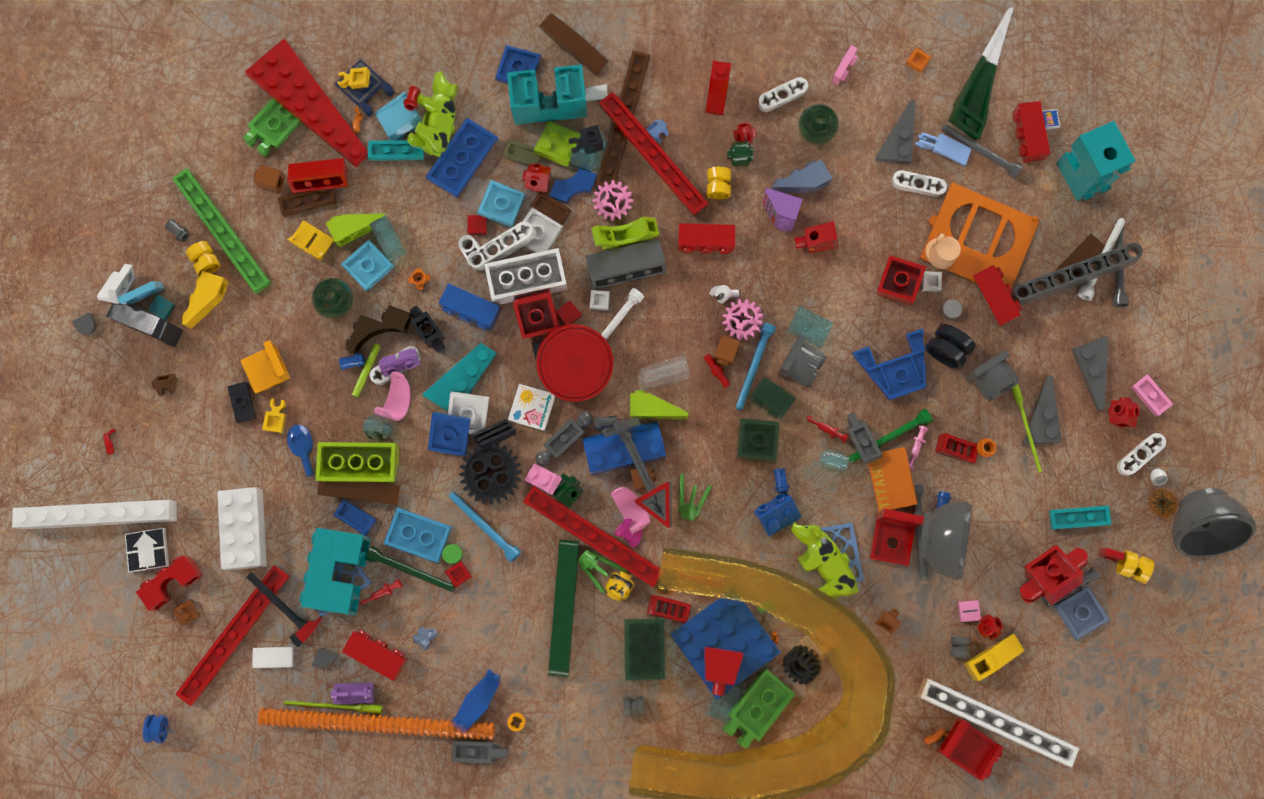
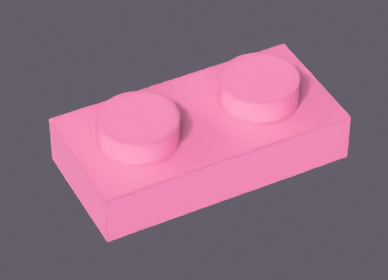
M850 46L831 83L838 86L841 80L845 81L849 74L848 67L850 65L853 66L858 58L856 55L857 47Z
M1148 374L1131 386L1132 390L1156 417L1173 405Z
M533 464L524 480L553 495L562 478Z

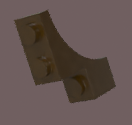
M389 305L387 310L385 309L382 313V322L360 314L359 319H356L353 324L354 331L352 336L347 338L346 350L355 355L368 340L379 334L387 332L406 334L411 324L410 321L413 319L411 313Z

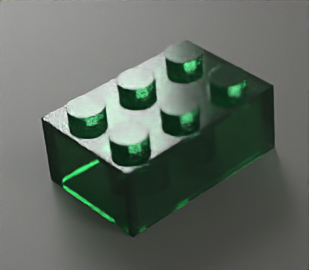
M664 618L624 619L625 680H665Z

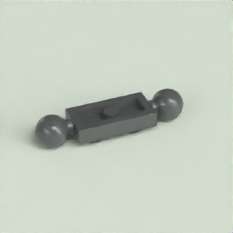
M584 411L578 415L577 422L571 418L543 444L547 450L537 453L535 457L536 463L540 466H546L550 463L552 455L558 459L585 434L581 428L591 425L593 421L592 415Z

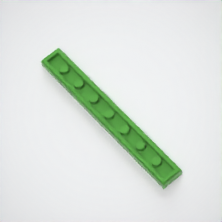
M186 168L174 176L172 180L253 292L257 295L271 285L270 280L190 170Z

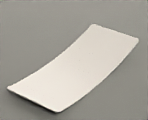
M607 84L585 88L586 102L604 99L608 95Z

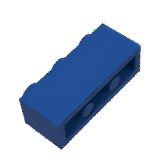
M449 283L438 303L442 308V312L448 315L456 314L460 320L466 323L472 321L476 323V327L485 331L486 329H493L501 313L499 305Z

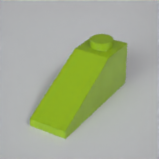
M384 213L344 214L330 218L326 225L335 243L340 248L389 223Z
M636 390L634 393H630V419L636 417L638 419H688L687 411L650 393H646L644 390Z

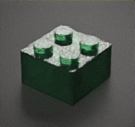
M741 418L738 429L736 460L775 463L777 460L780 422Z

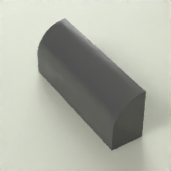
M659 238L585 255L593 290L667 273Z

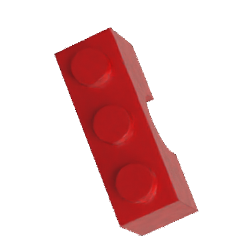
M178 556L172 561L173 564L171 566L162 568L156 573L155 578L147 580L140 585V589L136 591V594L148 611H157L171 600L167 593V585L171 580L176 579L181 586L189 587L203 576V573L190 556Z

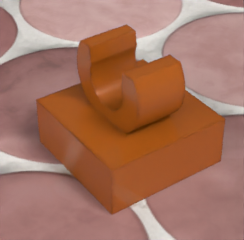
M192 599L172 608L180 626H184L201 617Z
M894 608L888 613L884 611L878 616L875 624L892 634L901 624L896 619L900 612Z

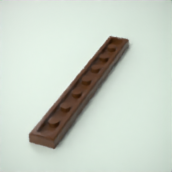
M634 50L632 51L619 98L633 115L636 112L650 60V54ZM614 123L609 134L595 185L596 188L599 185L605 187V181L608 185H611L612 180H614L616 185L628 139Z

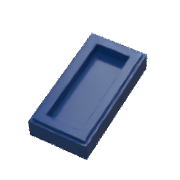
M343 499L333 514L365 536H367L377 521L346 499Z

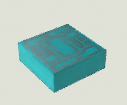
M158 295L148 311L166 320L176 305Z

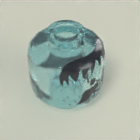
M371 415L365 419L362 430L368 439L385 441L388 436H391L393 426L389 419Z

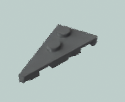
M910 100L878 152L875 161L911 164L915 100Z
M1108 336L1071 350L1097 411L1105 407Z
M1047 376L1043 383L1039 400L1036 402L1032 419L1029 422L1034 445L1061 442L1053 376ZM1027 433L1025 439H1023L1022 446L1030 445Z

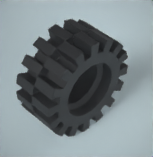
M802 645L795 646L783 658L784 663L782 665L786 667L784 672L789 673V678H794L793 682L799 681L800 685L811 683L820 674L822 666H820L821 660H817L819 656L817 654L813 655L814 651L812 649L808 651L807 646L804 648ZM798 661H800L801 663H803L804 666L806 667V669H804L803 667H801L800 664L798 663Z

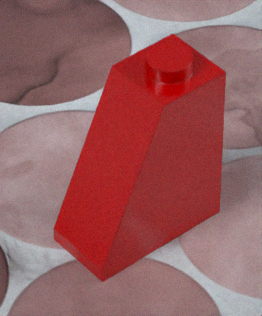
M713 60L705 113L724 115L732 63Z

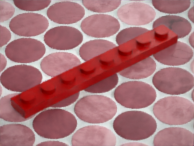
M611 92L598 103L600 108L693 217L708 206V202L614 92Z
M535 486L532 487L524 499L523 503L651 587L655 586L664 572Z
M273 565L262 579V582L277 595L291 576L278 566ZM255 588L175 693L176 696L189 706L195 704L270 605L271 601L260 590Z

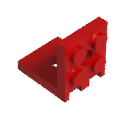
M883 509L876 513L869 559L908 567L915 527L923 525L924 516ZM889 538H894L897 541L895 549L887 546Z

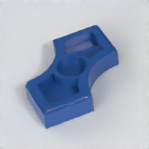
M579 168L578 172L569 179H555L549 196L567 204L578 193H591L597 174Z

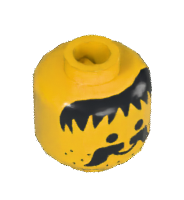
M625 571L612 573L605 585L607 595L616 601L627 599L634 587V582L630 579L631 575Z

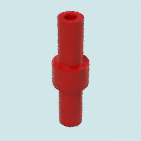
M710 354L704 356V360L711 368L710 372L712 375L718 378L725 389L731 384L723 374L724 370L722 367L716 364Z

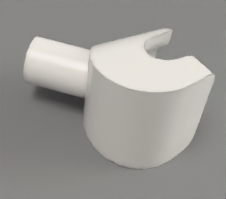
M719 285L713 287L709 294L712 297L720 295L717 302L723 304L729 298L739 297V290H730L726 285Z

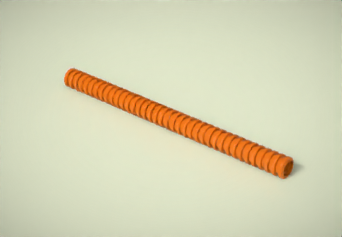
M261 708L258 713V723L260 726L264 724L269 726L271 724V726L277 725L282 727L283 725L288 727L290 725L291 728H294V726L300 728L302 726V728L309 727V729L315 727V729H319L321 727L322 730H325V728L331 730L333 728L334 730L340 729V731L346 729V731H350L352 729L353 732H356V730L362 732L364 730L365 732L371 731V733L377 731V733H381L383 731L384 734H387V732L393 734L395 732L396 734L402 733V735L408 733V735H412L414 733L415 736L427 734V736L433 735V737L439 735V737H443L445 735L446 738L458 736V738L464 737V739L470 737V739H474L476 737L477 740H480V738L492 740L495 733L494 722L490 724L484 722L482 724L481 721H478V723H474L463 733L452 725L450 719L438 721V719L432 720V718L426 720V718H422L420 720L419 717L407 719V717L401 718V716L395 718V716H391L389 718L387 715L385 717L382 715L378 717L376 715L370 716V714L366 716L360 714L358 716L356 713L354 715L351 713L347 715L341 713L340 715L339 712L335 714L329 712L327 714L325 711L323 713L321 711L316 713L315 711H310L309 713L308 710L304 712L298 710L296 712L294 709L292 711L290 709L285 711L280 709L278 711L277 708L273 710L271 708H267V710Z

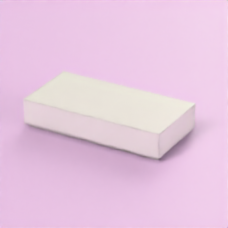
M294 647L253 648L252 668L294 667Z

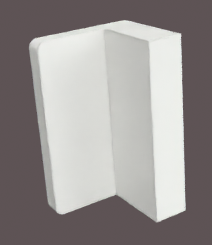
M124 264L120 272H112L98 293V300L119 304L120 302L117 297L126 294L135 280L133 266Z

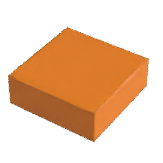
M916 47L906 61V65L921 74L932 57Z

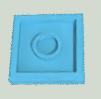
M490 180L477 215L512 228L526 193Z
M369 239L341 264L366 292L394 268V265Z
M152 281L117 298L120 304H133L164 290L165 287L162 282Z

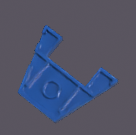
M923 328L905 335L912 352L910 354L876 365L870 347L852 353L856 361L889 401L926 388Z

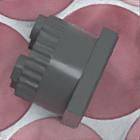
M800 335L784 361L778 376L783 379L787 376L806 387L807 385H812L818 375L815 370H820L827 356L824 355V352L805 343L806 338Z
M1007 350L978 366L965 377L968 383L972 381L975 383L985 400L987 399L989 402L1020 383L1018 376L1006 360L1010 357Z

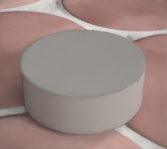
M948 300L942 306V314L947 319H956L962 312V306L957 300Z

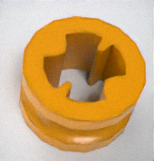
M515 712L509 716L507 724L512 731L517 732L523 729L526 720L523 714ZM513 717L521 718L520 727L512 726Z

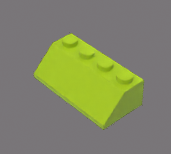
M317 443L316 481L395 482L399 466V445L396 443Z

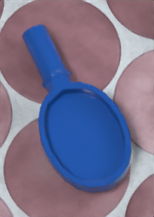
M293 425L287 434L289 449L293 454L301 457L306 476H313L314 472L308 456L313 449L311 433L302 425Z

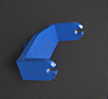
M488 669L486 676L466 695L456 717L451 721L452 725L461 732L465 733L487 710L501 682V678L497 673H493L492 670Z

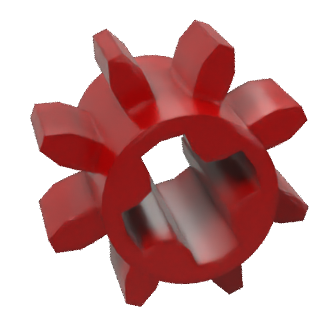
M751 123L738 124L737 130H733L735 141L752 144V138H757L756 129L754 126L751 127Z
M988 614L979 620L978 630L982 637H989L990 640H994L1002 635L1003 624L997 616L992 618L991 614Z

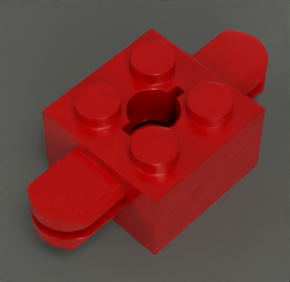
M1055 545L1025 566V577L1028 582L1020 587L1021 599L1031 604L1043 596L1053 605L1083 584L1084 572L1081 569L1088 564L1087 552L1082 548H1075L1068 554H1065Z

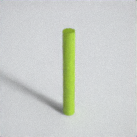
M374 343L351 394L352 396L359 398L381 345Z

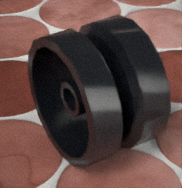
M940 324L934 333L936 338H931L925 349L929 355L941 364L955 370H961L967 361L966 356L972 354L976 348V343L960 329L952 325Z

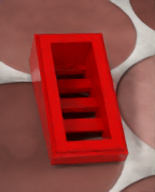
M948 433L940 434L935 448L936 453L972 464L976 463L978 455L977 444ZM953 443H955L954 451H951ZM961 445H963L962 452L960 454ZM968 447L971 448L969 457L966 456Z
M651 595L647 614L686 623L691 604ZM657 601H660V602H659V606H658V610H657V612H656L655 609H656ZM667 603L666 612L664 614L662 613L664 604ZM672 605H675L673 616H671ZM680 606L683 607L681 618L678 617Z

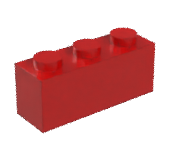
M1041 101L1019 103L1012 113L1013 121L1016 122L1017 126L1016 138L1020 142L1019 155L1022 157L1023 163L1046 160L1051 153Z
M344 158L288 164L287 180L292 193L348 187V169Z
M679 223L678 250H681L683 253L701 251V253L709 254L712 251H719L720 254H730L734 252L735 225Z
M992 265L973 275L1000 326L1021 316L1020 311H1022L1018 300L1013 301L1011 297L1013 291L1008 283L1004 284L1001 279L1004 277V274L999 266L996 268Z
M360 629L359 632L353 631L342 653L388 679L396 681L408 661L404 657L405 653L396 648L392 651L387 648L388 644L380 639L374 641L370 638L371 634Z

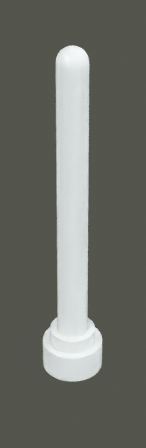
M1123 218L1118 219L1101 254L1112 250L1125 224ZM1095 265L1093 270L1098 271L1100 270L1099 266ZM1098 278L1090 280L1083 287H1080L1077 296L1091 301L1095 294L1093 287Z
M631 289L628 293V301L601 334L606 340L632 306L644 299L645 296L637 289Z

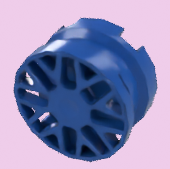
M150 714L146 717L143 725V740L145 743L155 741L162 744L165 742L168 734L166 726H169L166 715H159L157 717Z

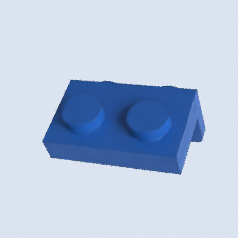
M787 493L777 495L772 501L760 505L754 511L768 537L802 518L793 498Z

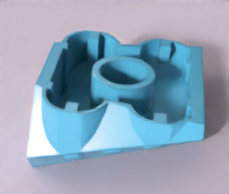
M403 92L375 112L390 140H401L408 131L415 132L418 123L422 122L416 109L414 111L405 109L403 101L407 98L406 92Z

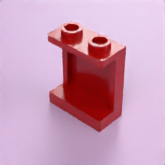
M957 718L937 752L976 779L984 781V779H988L991 775L993 764L1002 757L1004 747L979 732L964 719Z

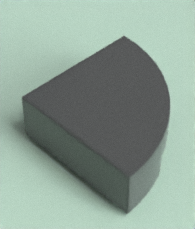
M319 648L311 666L316 668L326 667L333 663L339 655Z

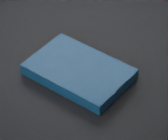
M397 507L383 544L439 564L452 526Z

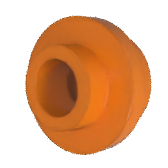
M983 438L977 444V451L982 457H991L996 452V444L990 438ZM984 445L988 447L987 451L984 450Z

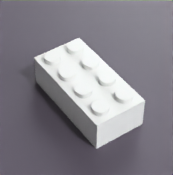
M559 248L484 264L491 300L496 305L513 302L514 298L551 290L552 293L568 290Z
M253 487L217 491L221 569L229 571L267 567L263 490Z

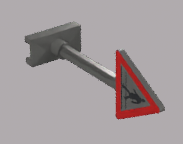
M638 417L613 423L614 427L603 429L602 432L605 437L619 435L647 489V493L637 498L635 503L665 527L671 528V481H667L657 488L654 486L630 433L632 429L640 425Z

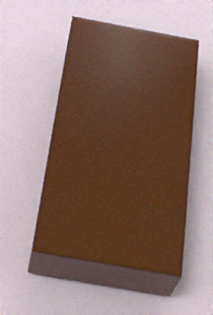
M542 191L538 193L530 205V208L533 207L560 225L564 224L572 212L571 209Z

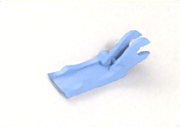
M927 133L918 135L920 140L916 141V146L933 150L936 154H941L955 163L966 166L971 148L944 134H939L938 137Z

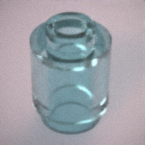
M826 449L825 452H821L819 463L825 469L839 472L841 470L846 471L849 456L843 452Z

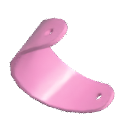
M392 372L390 375L391 385L383 408L376 407L374 412L377 416L400 421L408 412L411 391L405 376L399 372Z
M620 487L611 493L623 518L632 519L629 527L632 534L650 525L649 514L635 503V500L639 497L631 489Z

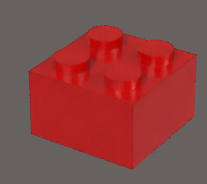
M889 255L877 289V295L913 306L926 266Z
M551 290L514 298L513 306L522 339L547 334L560 327Z

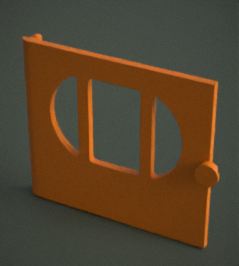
M952 182L938 215H933L929 219L932 230L919 259L930 263L925 255L927 244L941 233L945 235L944 237H953L950 230V221L953 213L961 206L971 204L972 207L958 238L961 247L960 254L954 264L944 270L976 283L973 275L992 265L996 268L999 266L1004 274V277L1001 279L1004 284L1008 283L1012 289L1040 220L1037 216L1032 217ZM978 207L1001 216L1000 223L986 255L963 245ZM1008 220L1014 230V243L1006 254L993 257Z

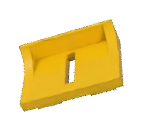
M304 220L290 238H287L291 244L320 262L334 242L332 237ZM317 234L316 238L314 239V241L311 243V245H310L309 248L307 249V248H306L307 245L309 244V242L311 241V239L314 237V235Z

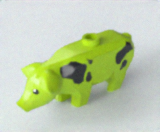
M443 71L437 72L434 75L432 97L419 94L417 103L427 111L424 114L422 123L419 122L416 126L415 133L417 135L410 133L407 142L413 147H420L427 154L440 157L441 153L447 149L450 137L455 131V126H453L456 115L454 99L458 90V84H451L445 78Z
M794 522L791 531L799 541L807 545V551L802 556L797 557L798 561L806 572L817 569L820 576L826 580L824 586L816 589L824 605L834 603L840 596L857 594V582L848 566L850 560L845 553L841 554L836 544L819 526H801Z

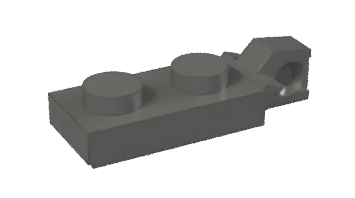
M854 412L847 415V420L850 424L847 427L848 434L864 465L883 458L866 422L863 420L858 421Z
M453 741L452 762L492 763L497 762V757H508V749L498 748V743Z

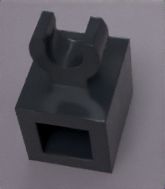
M598 125L579 130V139L575 137L568 139L569 144H577L575 148H571L573 154L578 153L582 148H584L586 155L604 150Z

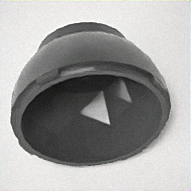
M1206 488L1194 491L1181 499L1179 510L1172 524V539L1174 547L1182 555L1188 557H1213L1229 553L1247 544L1254 536L1257 526L1252 514L1238 500L1228 496L1222 489Z
M965 501L950 502L932 512L926 511L921 535L919 558L925 559L938 573L954 580L962 579L968 545L972 504Z

